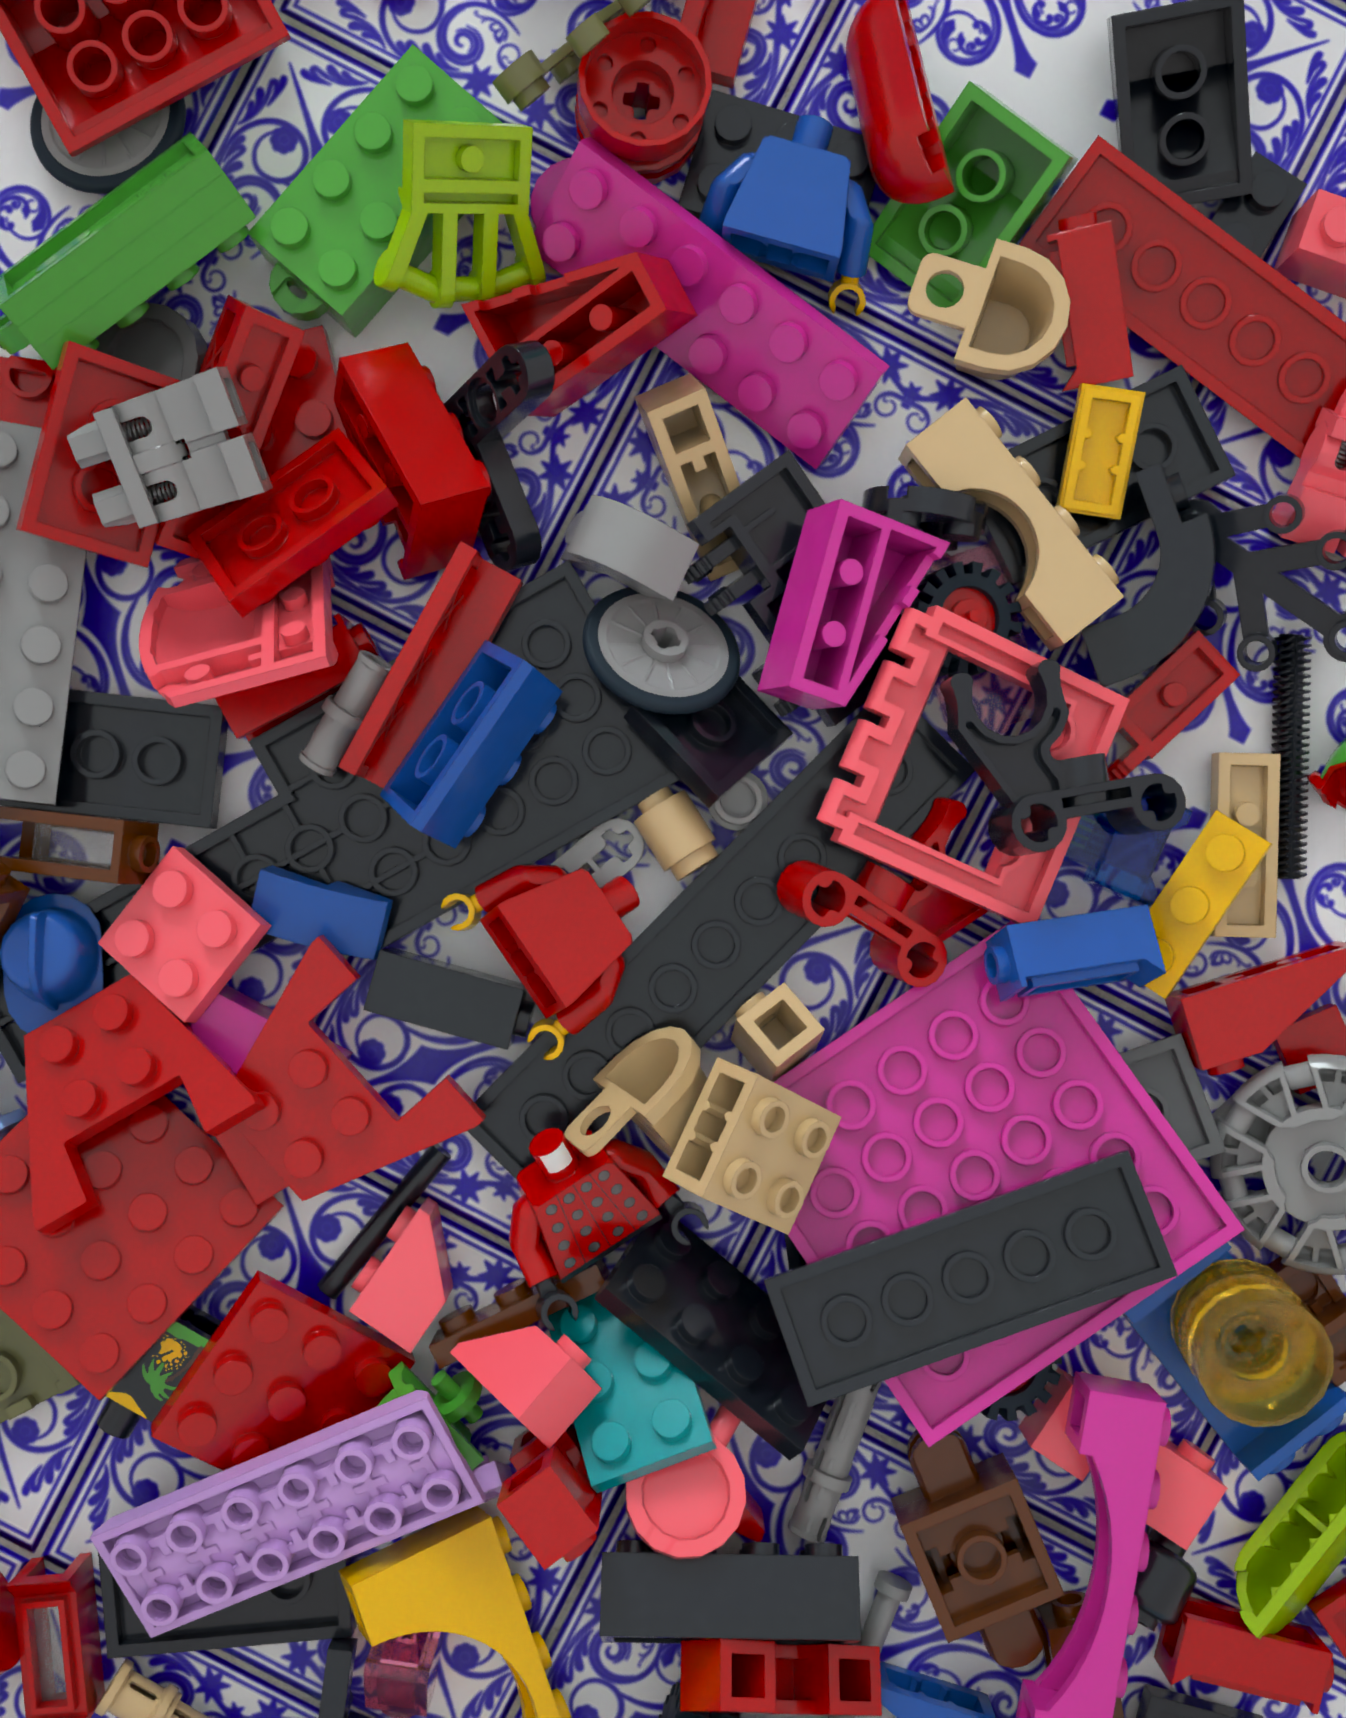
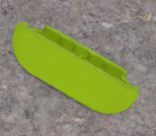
M1345 1431L1336 1434L1321 1447L1246 1542L1237 1557L1234 1571L1237 1572L1236 1593L1241 1609L1239 1612L1246 1626L1258 1639L1267 1634L1274 1635L1290 1623L1309 1603L1346 1556Z

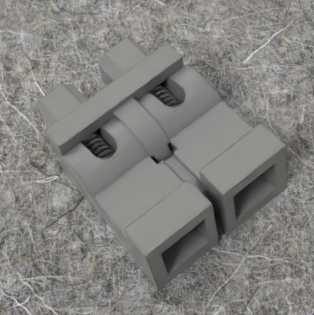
M227 366L209 369L188 379L93 413L94 422L88 423L67 435L68 443L81 469L112 460L121 485L92 494L94 506L104 527L129 525L137 522L140 529L228 502L258 495L273 488L253 434L248 433L233 439L229 437L227 430L247 424L248 421ZM186 444H187L188 449H189V451H190V456H191V458H189V459H188V456H187V455H189V452H188V450H187Z

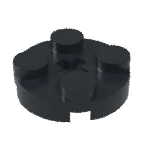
M908 485L907 495L901 496V498H888L889 486L872 487L863 493L861 507L950 542L951 544L946 551H956L958 542H978L980 536L985 532L988 506L984 503L975 507L977 498L965 493L942 488Z

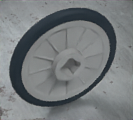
M36 96L30 119L32 144L44 168L61 183L86 193L108 194L182 138L186 122L185 100L182 98L81 154L72 157Z
M630 587L615 591L604 597L593 607L583 628L582 641L584 653L598 679L611 692L624 701L642 709L662 714L694 713L705 710L720 702L732 690L737 681L740 670V652L736 639L725 621L717 613L710 616L704 608L702 601L681 591L677 592L673 601L644 596Z

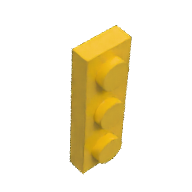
M1216 810L1149 909L1166 973L1144 986L1164 999L1169 997L1271 848L1272 843L1220 811Z

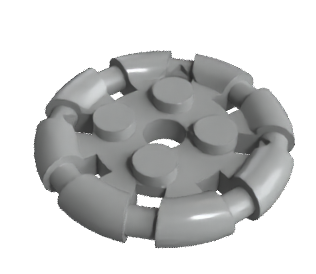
M1311 1054L1307 1055L1308 1061L1284 1066L1283 1062L1280 1061L1266 1067L1243 1083L1231 1096L1235 1103L1226 1118L1218 1117L1216 1126L1226 1151L1210 1157L1211 1177L1219 1180L1223 1194L1222 1198L1245 1230L1240 1234L1258 1250H1261L1263 1247L1282 1257V1264L1297 1270L1324 1275H1346V1243L1338 1244L1334 1231L1346 1230V1170L1340 1178L1334 1181H1321L1315 1178L1308 1170L1310 1159L1315 1154L1323 1151L1337 1153L1346 1162V1056ZM1316 1085L1321 1102L1296 1108L1292 1090ZM1257 1116L1272 1124L1267 1131L1265 1142L1249 1134L1248 1131ZM1262 1171L1266 1189L1248 1190L1243 1175ZM1285 1212L1305 1222L1301 1230L1294 1236L1277 1226Z

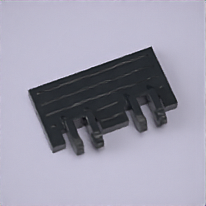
M789 450L686 524L701 546L722 532L728 538L691 564L685 574V581L689 585L694 581L702 580L713 571V567L728 556H731L743 575L728 586H723L711 594L703 606L709 615L713 616L759 583L764 590L742 606L769 644L774 632L807 510L825 504ZM899 614L885 636L888 640L846 707L816 709V712L827 727L836 726L865 703L883 660L892 661L901 666L904 665L906 659L888 650V646L902 616L901 614ZM764 664L751 674L758 685ZM779 698L773 706L779 715L783 717L797 709L800 705Z

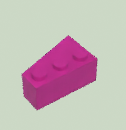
M843 499L807 510L757 691L811 710L846 707L888 640L885 636L901 611L911 606L920 592L916 589L934 560L941 559L951 543Z

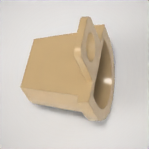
M996 238L986 268L938 253H930L923 257L908 297L907 306L909 312L916 317L964 331L954 357L953 364H956V370L984 379L1003 380L1014 377L1020 372L1033 369L1053 354L1066 332L1071 301L1065 279L1049 259L1027 247ZM950 274L958 278L962 283L963 296L954 306L947 308L938 307L928 299L926 287L935 276Z
M672 1026L653 1030L631 1042L593 1078L603 1091L566 1128L564 1133L566 1139L585 1156L591 1157L601 1151L631 1119L661 1151L671 1157L707 1081V1077L700 1067L701 1049L685 1029ZM610 1112L609 1119L602 1128L591 1135H586L588 1127L598 1116Z

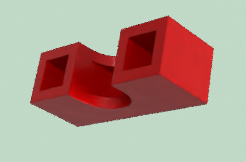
M574 1422L550 1449L527 1429L514 1439L509 1460L517 1472L503 1481L496 1506L542 1568L546 1570L562 1557L566 1562L575 1560L594 1543L597 1538L595 1532L599 1529L603 1491L596 1493L590 1485Z
M723 1638L681 1641L680 1711L882 1716L880 1647L839 1644L780 1645L775 1644V1641Z

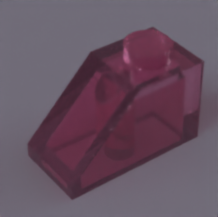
M444 1632L407 1634L387 1640L376 1646H371L363 1674L365 1707L380 1709L385 1715L393 1718H410L414 1715L427 1717L436 1686Z

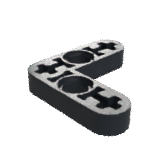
M533 340L507 344L499 348L444 403L448 413L452 412L458 418L462 427L464 441L474 459L480 460L488 471L491 493L487 497L478 531L493 564L504 571L535 564L540 558L542 550L541 536L537 523L503 442V438L544 402L553 391L555 373L552 358L546 347L540 342ZM493 393H494V397H495V400H496V407H495V403H494V400H493Z

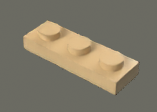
M1227 752L1212 754L1210 818L1218 810L1273 845L1210 936L1276 938L1281 754Z

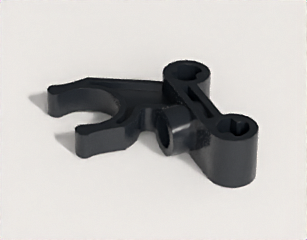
M1047 659L1027 669L1026 677L1034 693V713L1029 725L1017 736L1000 735L988 729L978 718L972 703L973 679L969 674H955L940 684V691L943 694L947 711V734L1000 803L992 811L988 821L989 836L1000 852L1009 856H1023L1053 849L1063 840L1067 830V819L1105 812L1108 822L1116 831L1124 835L1135 836L1165 831L1174 827L1182 819L1186 809L1185 794L1180 784L1166 774L1154 773L1110 781L1105 753L1065 760H1056L1051 756L1050 747L1061 735L1069 715L1060 683V665L1057 661ZM1146 799L1148 811L1143 810L1141 800ZM1029 817L1032 823V831L1024 834L1021 827V819Z

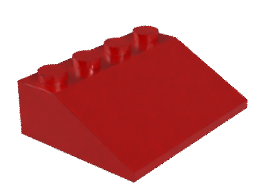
M0 0V31L72 157L81 154L291 39L271 0Z

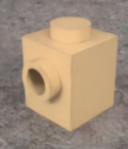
M784 982L767 996L763 992L754 995L737 1010L734 1015L737 1019L731 1041L759 1075L774 1082L817 1049L825 1029Z

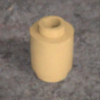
M666 786L637 805L642 815L633 823L664 872L670 869L677 881L684 879L719 856L712 845V842L716 840L715 836L685 790L673 794L670 788Z

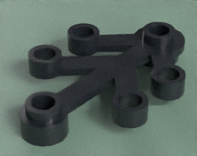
M1281 494L1271 499L1267 504L1222 512L1214 503L1208 500L1189 499L1191 508L1180 512L1183 522L1206 513L1209 515L1215 537L1216 562L1231 571L1234 576L1243 640L1237 648V659L1240 665L1249 671H1263L1275 661L1278 655L1277 642L1269 634L1264 595L1323 635V644L1328 654L1338 661L1346 662V648L1341 646L1337 640L1338 631L1346 627V611L1337 612L1280 573L1319 565L1329 570L1345 568L1346 559L1342 561L1329 559L1325 553V545L1327 541L1333 538H1339L1346 542V530L1330 531L1318 540L1248 551L1228 536L1268 528L1277 534L1289 533L1296 529L1304 519L1305 507L1303 502L1295 495ZM1287 502L1294 507L1296 516L1292 524L1280 525L1274 521L1272 511L1277 503ZM1215 579L1206 606H1210L1216 611L1217 622L1211 627L1203 626L1197 622L1192 632L1199 630L1203 636L1216 633L1222 628L1227 619V609L1224 603L1216 598ZM1253 641L1264 643L1269 651L1268 659L1262 662L1251 660L1247 655L1248 644Z

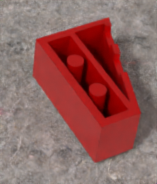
M640 252L629 253L564 273V277L537 285L527 284L512 289L511 293L488 300H474L461 304L488 358L499 348L507 344L533 340L540 342L546 347L554 366L555 382L553 391L544 402L528 415L555 417L698 316L669 260Z
M408 342L340 357L333 400L348 439L386 484L399 503L396 508L383 516L380 521L382 526L394 523L405 550L404 557L397 561L404 580L445 569L460 541L472 548L474 547L485 503L491 493L488 471L480 460L474 459L464 441L462 427L454 413H448L437 394L435 380L430 369L425 365L421 366Z

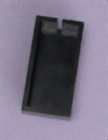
M643 1540L616 1541V1552H602L599 1636L603 1643L681 1644V1641L723 1638L775 1641V1644L853 1645L861 1641L859 1556H843L841 1544H805V1550H801L800 1555H780L778 1543L747 1542L742 1543V1549H739V1554H716L715 1550L701 1558L673 1559L661 1553H654Z

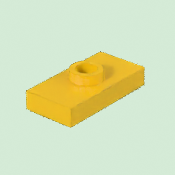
M1086 383L1079 384L1056 505L1062 506L1069 513L1115 520L1121 519L1146 392Z

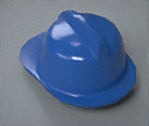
M52 893L34 897L22 905L15 922L11 924L2 938L0 960L3 969L4 996L8 1012L19 1028L26 1033L35 1030L104 989L103 948L98 944L102 938L100 922L89 906L73 896Z

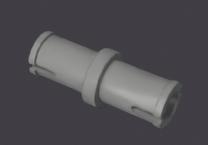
M360 650L357 656L358 659L336 695H328L321 706L325 714L307 745L298 756L300 761L307 767L328 777H333L336 767L347 751L392 668V665L384 659L366 650Z

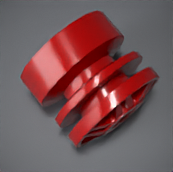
M654 11L637 12L630 18L624 13L604 23L610 34L581 59L578 68L575 105L576 135L578 141L592 137L650 183L657 184L677 174L694 153L712 91L710 61L699 39L678 20ZM633 108L645 109V119L633 118Z

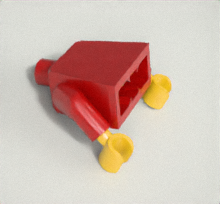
M516 865L477 885L473 895L458 893L448 895L443 899L441 909H447L458 901H463L467 905L469 910L467 919L461 924L452 926L450 928L452 930L466 931L474 928L479 921L482 923L545 1016V1019L537 1021L532 1026L527 1042L532 1041L536 1034L541 1031L553 1033L558 1043L550 1048L543 1057L544 1060H553L563 1051L568 1033L578 1034L612 1004L626 968L622 953L633 942L632 935L621 918L636 909L640 902L638 893L633 885L622 876L615 877L599 888L590 873L583 868L567 874L557 865ZM484 910L487 914L481 918L482 911ZM554 1014L557 1016L556 1020L549 1018Z

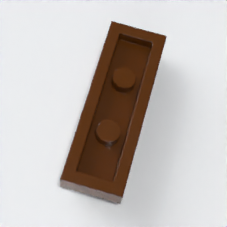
M601 1258L565 1283H562L558 1275L553 1277L557 1289L565 1291L577 1302L598 1292L610 1272L603 1258ZM521 1278L498 1290L493 1295L496 1302L477 1311H474L472 1305H466L443 1317L438 1322L441 1329L437 1330L429 1345V1349L439 1369L458 1361L450 1352L460 1342L522 1329L539 1321L540 1319L536 1313V1303L540 1295L536 1287L529 1288L525 1278ZM563 1300L554 1301L548 1308L547 1316L567 1307L566 1302Z

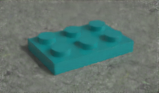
M596 1292L576 1302L579 1311L576 1321L570 1316L567 1307L549 1315L548 1319L555 1331L549 1329L551 1339L556 1343L565 1334L592 1360L584 1370L602 1388L574 1420L590 1485L596 1493L717 1449L697 1384L594 1299L598 1293Z

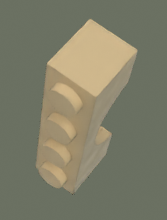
M965 397L908 442L898 460L919 486L942 488L971 495L977 498L976 503H985L1012 523L1022 540L1026 556L1024 580L1013 603L1019 602L1022 612L1019 613L1051 652L1072 639L1124 597L1116 587L1119 583V578L1112 566L1102 556L1098 554L1092 556L1077 538L1080 535V529L1070 513L1060 505L1053 507L1038 487L1041 486V480L1032 465L1022 456L1014 458L999 439L1002 437V431L994 417L981 406L975 409Z

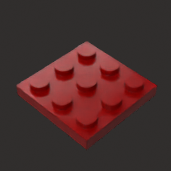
M258 1270L151 1423V1437L224 1471L375 1408L394 1389L388 1373L401 1361L409 1369L412 1368L416 1361L413 1352H407L389 1338Z

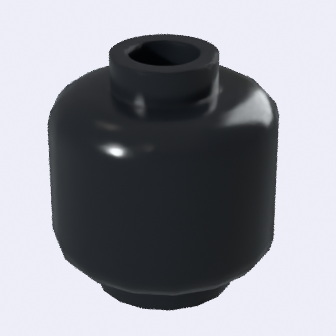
M1152 1529L1148 1537V1565L1144 1572H1138L1134 1595H1136L1138 1600V1623L1155 1631L1158 1623L1167 1626L1177 1623L1197 1583V1574L1193 1567L1183 1559L1186 1550L1155 1529Z

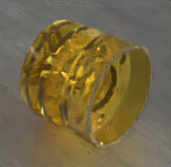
M1248 1259L1219 1260L1212 1263L1178 1290L1170 1311L1171 1336L1182 1358L1187 1363L1192 1374L1195 1375L1198 1384L1210 1403L1226 1417L1252 1427L1282 1426L1306 1415L1324 1397L1334 1373L1333 1346L1322 1323L1302 1303L1300 1297L1292 1290L1290 1285L1269 1266ZM1246 1325L1242 1331L1236 1333L1235 1330L1239 1326Z

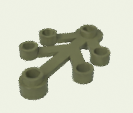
M615 0L599 12L592 14L565 38L567 42L542 63L534 52L529 50L497 76L492 84L508 105L514 102L522 112L550 88L543 77L548 72H551L557 82L561 84L578 71L582 57L610 34L604 23L624 13L630 18L651 0Z

